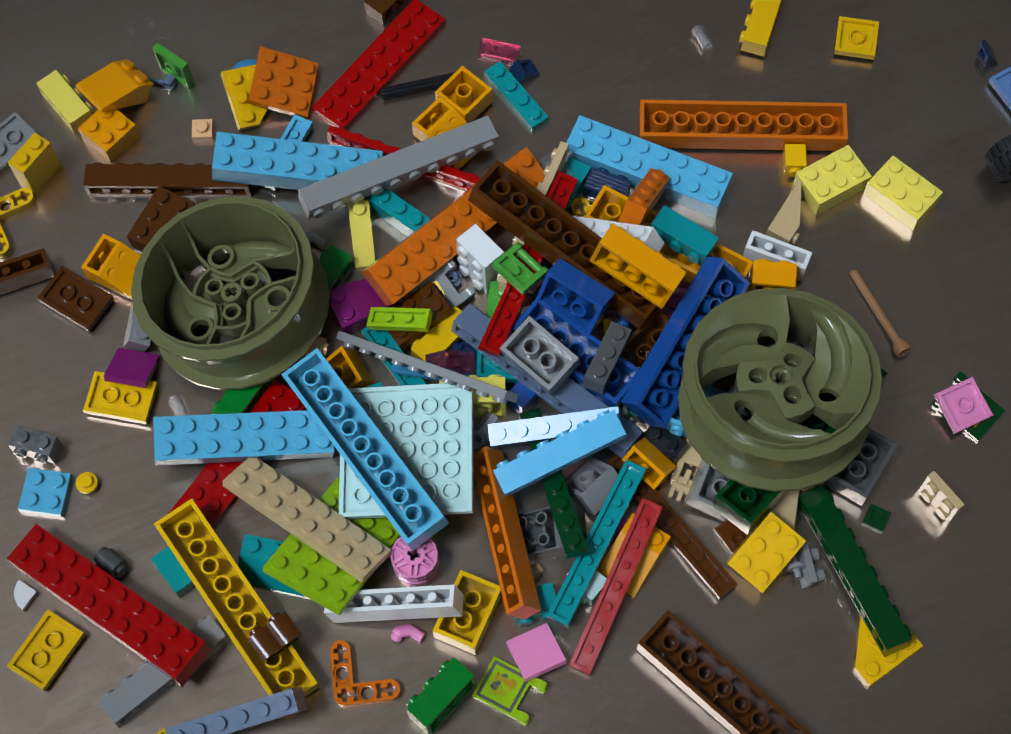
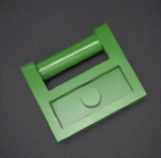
M517 242L495 260L492 267L516 290L524 295L536 283L545 278L549 269L546 266L542 267L523 249L524 246ZM518 255V256H519L527 265H529L536 273L534 274L533 272H531V271H530L522 262H520L515 256Z

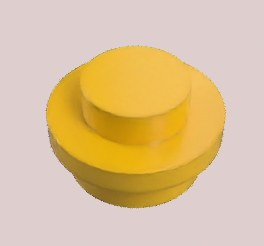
M84 472L76 479L77 489L84 494L92 493L98 486V479L91 472Z

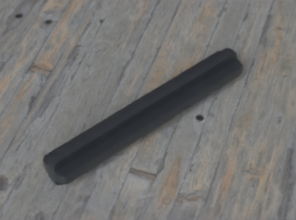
M455 72L383 87L380 89L382 99H389L439 88Z

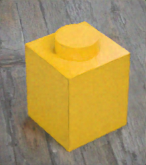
M806 144L784 145L782 153L783 176L795 177L796 172L807 167Z

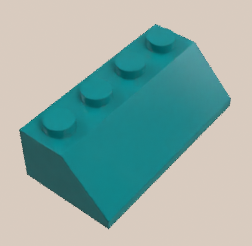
M245 534L239 554L238 567L252 587L308 598L263 572V566L283 541Z

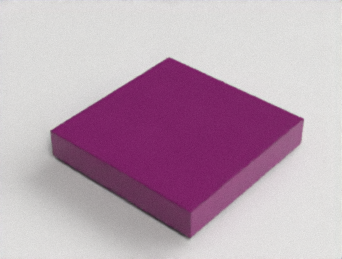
M118 348L104 374V381L146 388L160 361V357L158 354Z

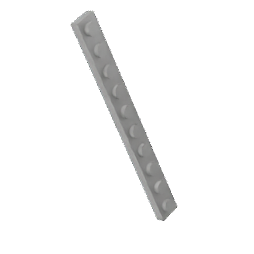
M338 331L336 339L344 341L343 346L355 350L356 346L360 347L359 352L368 355L374 352L376 353V358L384 361L391 358L392 364L401 367L404 366V363L408 364L407 369L417 373L424 370L425 376L437 379V376H441L442 382L454 385V382L459 383L458 388L470 392L472 388L477 389L475 394L486 398L491 394L494 396V401L506 404L507 400L514 403L517 401L519 394L357 336Z

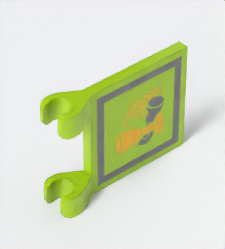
M494 656L472 697L526 726L530 721L529 715L517 708L530 686L540 693H545L548 686L545 681L539 678L525 682L518 668Z

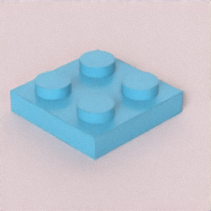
M28 468L18 510L25 513L63 518L73 476L71 473Z

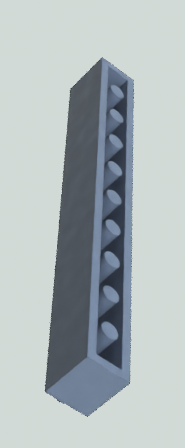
M469 304L453 321L451 331L480 351L509 375L515 377L520 383L560 413L566 414L610 408L601 398L593 396L582 384H577L570 377L550 396L503 356L501 352L499 357H496L478 349L491 320L479 308H474ZM620 414L621 424L627 437L607 448L623 459L632 446L639 441L642 431L636 424L627 421Z

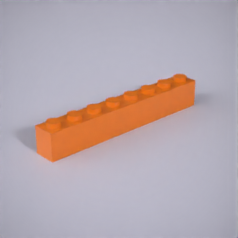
M484 446L473 453V473L506 615L525 620L541 611L513 494L509 496L504 494L493 470L497 469L496 465L504 461L503 452Z

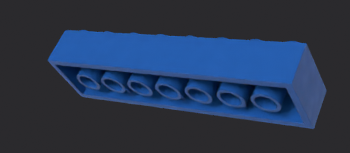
M706 257L621 400L626 407L650 426L665 429L679 405L678 396L683 375L682 366L686 345L697 324L717 305L733 296L745 293L750 284L724 258Z

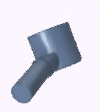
M168 74L164 80L148 78L153 84L163 85L168 90H172L177 83L174 80L175 77L171 74Z

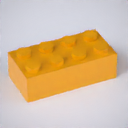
M615 224L610 226L589 260L661 309L686 274V271L681 266L672 263L660 252L654 251L645 245L642 240L633 237L624 228Z

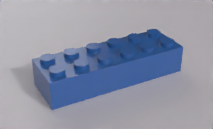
M534 300L513 325L511 333H514L525 319L530 316L579 358L580 365L569 377L577 384L583 385L584 375L601 341L591 334L589 336ZM621 357L603 395L591 389H586L593 396L601 398L608 407H619L639 369Z

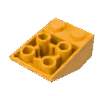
M439 97L412 122L413 135L417 139L424 141L465 125L467 122L453 106ZM462 158L451 166L461 169L471 158Z
M103 233L81 266V269L86 278L132 300L131 287L133 275L141 255L122 242Z

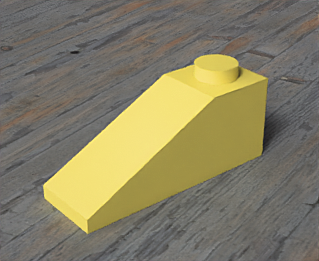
M363 200L358 203L351 202L348 204L355 269L367 268L376 261L369 200Z

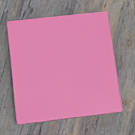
M973 377L933 395L954 434L993 416Z
M547 623L506 641V645L525 682L567 663Z

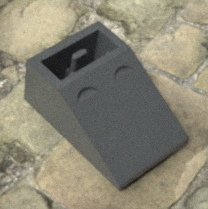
M572 501L584 538L586 539L584 507ZM550 506L518 514L528 558L565 555Z

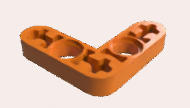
M338 640L331 645L330 659L335 701L339 706L347 708L393 702L400 697L401 689L399 683L393 679L354 683L352 653L349 644L343 640ZM339 646L347 650V652H343L344 662L348 661V663H340L338 653H335V651H338ZM340 668L349 670V675L344 680H340L336 676ZM388 685H392L394 689H397V691H393L392 696H389L387 692H382V697L378 698L376 686H380L381 691L387 690ZM370 687L374 690V695L371 699L362 698L361 692L364 688ZM354 689H357L358 701H355L354 696L347 697L346 702L339 698L343 691H347L351 695L355 694Z

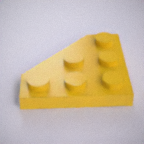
M255 65L222 71L220 74L238 131L258 127L267 111L266 108L247 103Z
M860 616L854 670L865 684L870 687L920 650L923 645L911 631L912 639L908 647L884 657Z

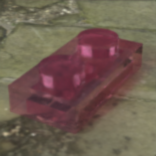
M482 38L477 52V59L495 63L501 61L502 64L512 66L519 58L521 46Z

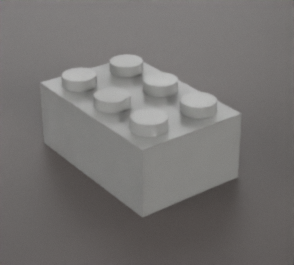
M530 316L525 319L500 347L503 356L550 396L556 392L580 365L579 358Z

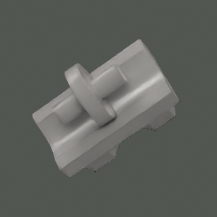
M804 543L791 559V564L786 566L787 572H794L795 578H799L802 589H808L815 583L825 579L824 570L822 568H814L813 562L819 560L818 548L809 547L808 543Z

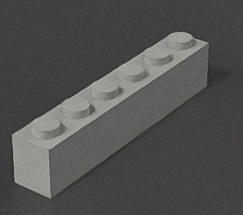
M210 615L200 618L194 624L195 627L190 630L204 640L211 649V652L204 661L229 642L227 636ZM144 662L139 667L140 670L133 676L128 675L125 677L119 687L106 692L98 703L113 723L120 728L176 684V682L148 662Z

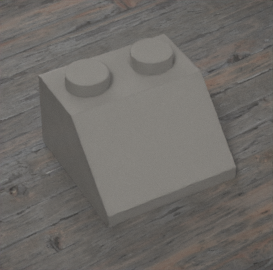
M589 456L565 479L570 497L577 504L583 506L585 511L595 515L600 512L618 473L612 466Z

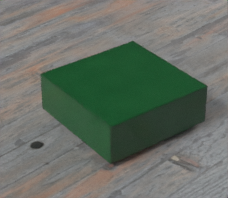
M870 504L861 525L882 534L891 512Z

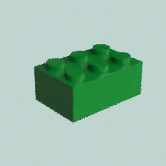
M455 657L451 661L446 660L439 668L440 673L435 678L430 677L423 685L424 690L419 695H413L407 702L408 707L406 710L409 718L426 734H432L476 686L475 675Z

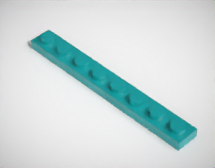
M625 461L585 539L589 552L576 557L547 614V618L566 627L569 626L646 473V468L631 461Z

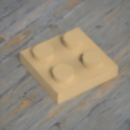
M935 471L926 477L919 489L923 499L928 503L930 502L936 508L938 516L943 520L945 519L948 523L957 517L965 505Z

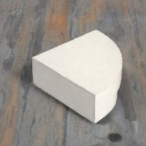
M18 580L14 589V598L17 605L25 612L38 593Z

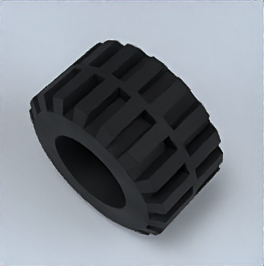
M1011 135L995 143L985 155V159L998 181L1011 180Z

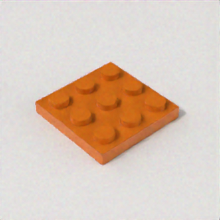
M260 46L247 103L290 116L295 114L307 119L319 63Z

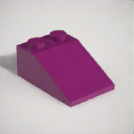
M366 278L345 283L330 290L329 306L342 331L351 335L367 327L371 307L394 308L400 303L397 301L392 305L386 306Z

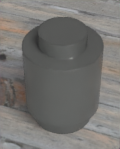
M103 547L94 556L96 566L113 578H120L127 571V561L111 548Z

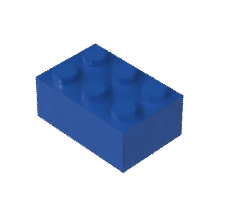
M560 258L547 272L535 301L590 336L601 323L615 292Z

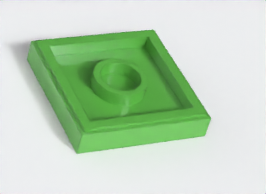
M159 43L152 47L162 71L173 75L175 80L187 88L191 89L195 85L186 61Z

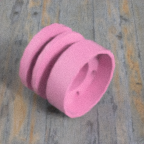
M402 537L396 540L391 548L390 558L398 580L408 587L427 586L434 581L439 573L440 561L436 545L431 538L413 551ZM415 554H418V557H416L414 561L411 560V557H414Z

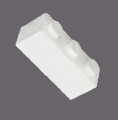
M752 230L743 256L752 261L765 258L775 262L786 260L796 263V280L802 282L812 252Z

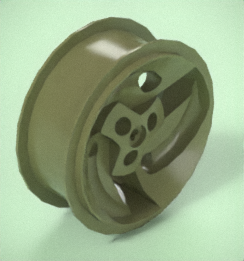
M247 196L220 197L199 203L177 214L161 227L145 246L135 267L131 287L133 311L142 330L158 346L163 359L180 376L196 385L217 390L243 389L259 385L281 375L307 354L318 339L328 316L330 299L327 275L317 256L312 252L310 242L301 225L286 210L267 200ZM230 257L226 263L218 265L222 260ZM202 264L206 271L197 280L192 294L187 288L185 279L191 271ZM265 268L290 269L297 272L296 276L273 282ZM276 297L286 298L285 302L280 306L271 305V301ZM208 325L209 329L206 334L198 337L193 334L196 326ZM221 336H222V337H239V336H240V338H238V339L231 340V341H227V342H223V343H220V344H219V342H220V337H221Z
M786 288L756 289L739 294L714 307L697 324L687 342L678 396L680 421L689 443L707 464L724 477L747 487L773 492L795 491L824 483L842 472L859 454L869 433L870 420L880 399L882 374L879 357L863 328L851 315L831 301L809 292ZM773 338L776 344L772 347H765L759 345L757 340ZM786 341H795L809 348H812L813 355L806 351L804 348L792 343H787ZM737 372L734 385L735 393L717 394L706 398L704 391L712 382ZM831 393L837 399L825 402L819 398V395ZM787 400H791L796 404L788 403ZM745 407L752 412L753 416L751 419L743 421L735 409ZM814 414L836 431L830 434L820 429L807 428L798 423L803 422Z

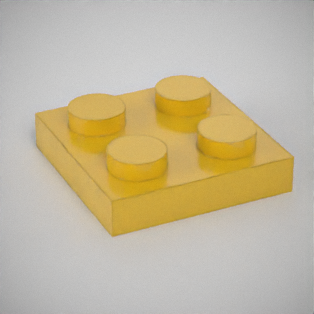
M839 16L834 54L874 60L879 21Z

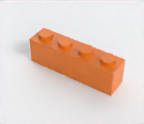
M651 168L627 199L618 221L641 225L661 198L670 177L661 170Z

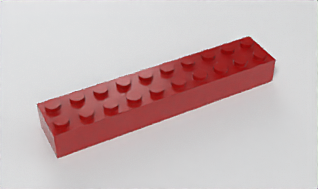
M37 524L34 525L6 558L21 573L181 687L185 685L211 652V649L204 640Z

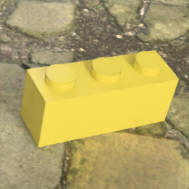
M55 70L36 83L41 94L74 134L92 116L94 110L87 101L83 102L81 100L82 96L76 88L72 89L69 86L71 83L64 74L61 76Z

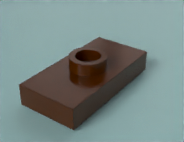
M726 520L714 529V532L731 554L735 552L747 537L745 532L729 520Z

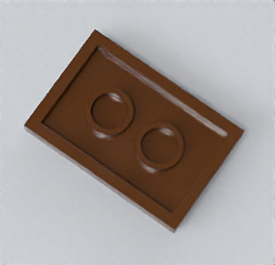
M61 266L37 299L40 303L90 332L113 302L114 297L66 267Z
M431 281L394 307L431 309L433 315L429 330L453 313V310ZM388 331L401 350L426 333L418 331Z

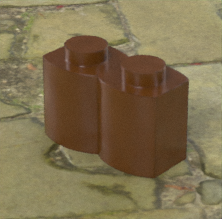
M286 612L274 614L268 619L269 623L263 628L258 626L249 633L250 637L247 641L263 664L275 658L302 637L301 632Z

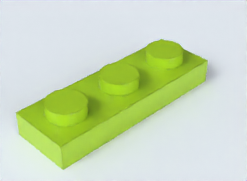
M371 307L366 326L369 330L429 332L433 312L431 309Z

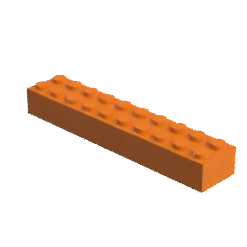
M640 99L639 138L665 148L783 150L785 144H806V151H837L845 147L848 141L847 103Z
M527 147L519 150L502 163L534 188H537L538 183L543 182L545 178L543 176L544 170ZM474 186L361 272L386 306L397 302L458 254L456 251V239L474 224L485 233L497 223L468 201Z

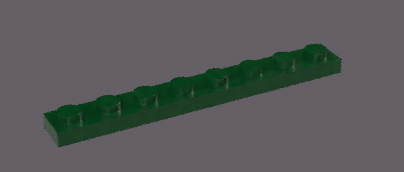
M540 407L519 413L521 420L543 417ZM545 440L528 442L531 451L537 449L536 445ZM560 470L542 479L541 482L566 558L569 559L589 551L564 476Z

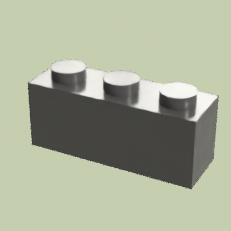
M611 321L584 375V387L599 394H604L630 341L631 329Z

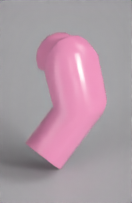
M412 624L395 626L391 634V638L395 642H400L403 637L410 636L421 643L426 636L425 632Z

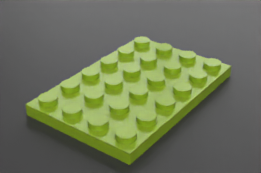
M338 477L319 499L337 513H339L340 482ZM387 517L347 519L390 549L396 540L401 537ZM291 533L263 566L264 573L339 616L370 578L369 576L361 583Z

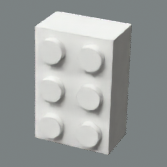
M474 224L456 239L458 269L465 277L469 276L473 280L472 283L479 291L483 290L488 294L490 282L496 281L498 275L492 264L504 254V251Z

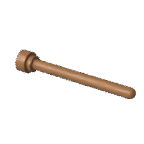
M852 270L850 272L852 279L891 338L894 353L898 358L908 354L912 350L911 345L908 341L900 338L859 272Z

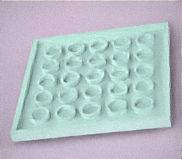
M441 383L348 389L443 515L473 513V388L470 392L458 388L459 383H454V385ZM340 454L339 514L346 519L386 517Z

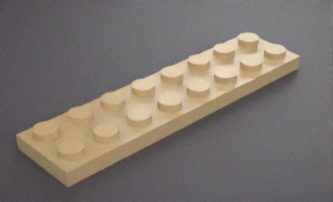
M258 458L246 459L223 480V487L361 583L391 554L390 548Z

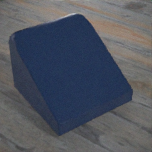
M982 40L977 52L983 67L997 65L998 62L992 47L986 40Z
M531 59L517 60L509 69L510 73L520 84L540 75Z

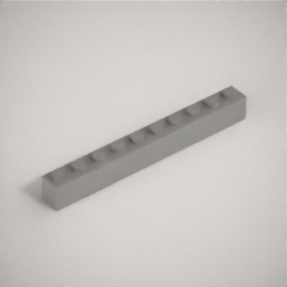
M485 116L298 190V199L308 219L313 217L320 218L326 212L333 209L334 211L340 210L346 204L351 202L358 203L371 194L373 196L378 195L386 188H396L404 181L418 179L424 173H434L442 166L454 165L460 159L465 157L471 158L477 152L483 150L489 151L496 146L499 135L489 116Z

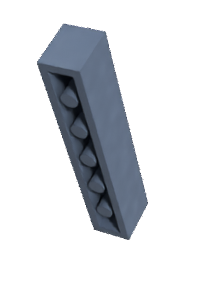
M296 687L178 724L165 730L166 734H232L307 710L308 707L302 687Z

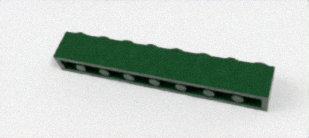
M822 484L799 494L797 503L882 655L886 657L908 647L912 639V633L906 624L903 625L899 618L901 615L897 606L891 604L886 587L880 585L875 568L868 564L866 560L867 555L863 547L857 545L854 531L845 524L843 512L834 505L832 493L829 490L826 491Z

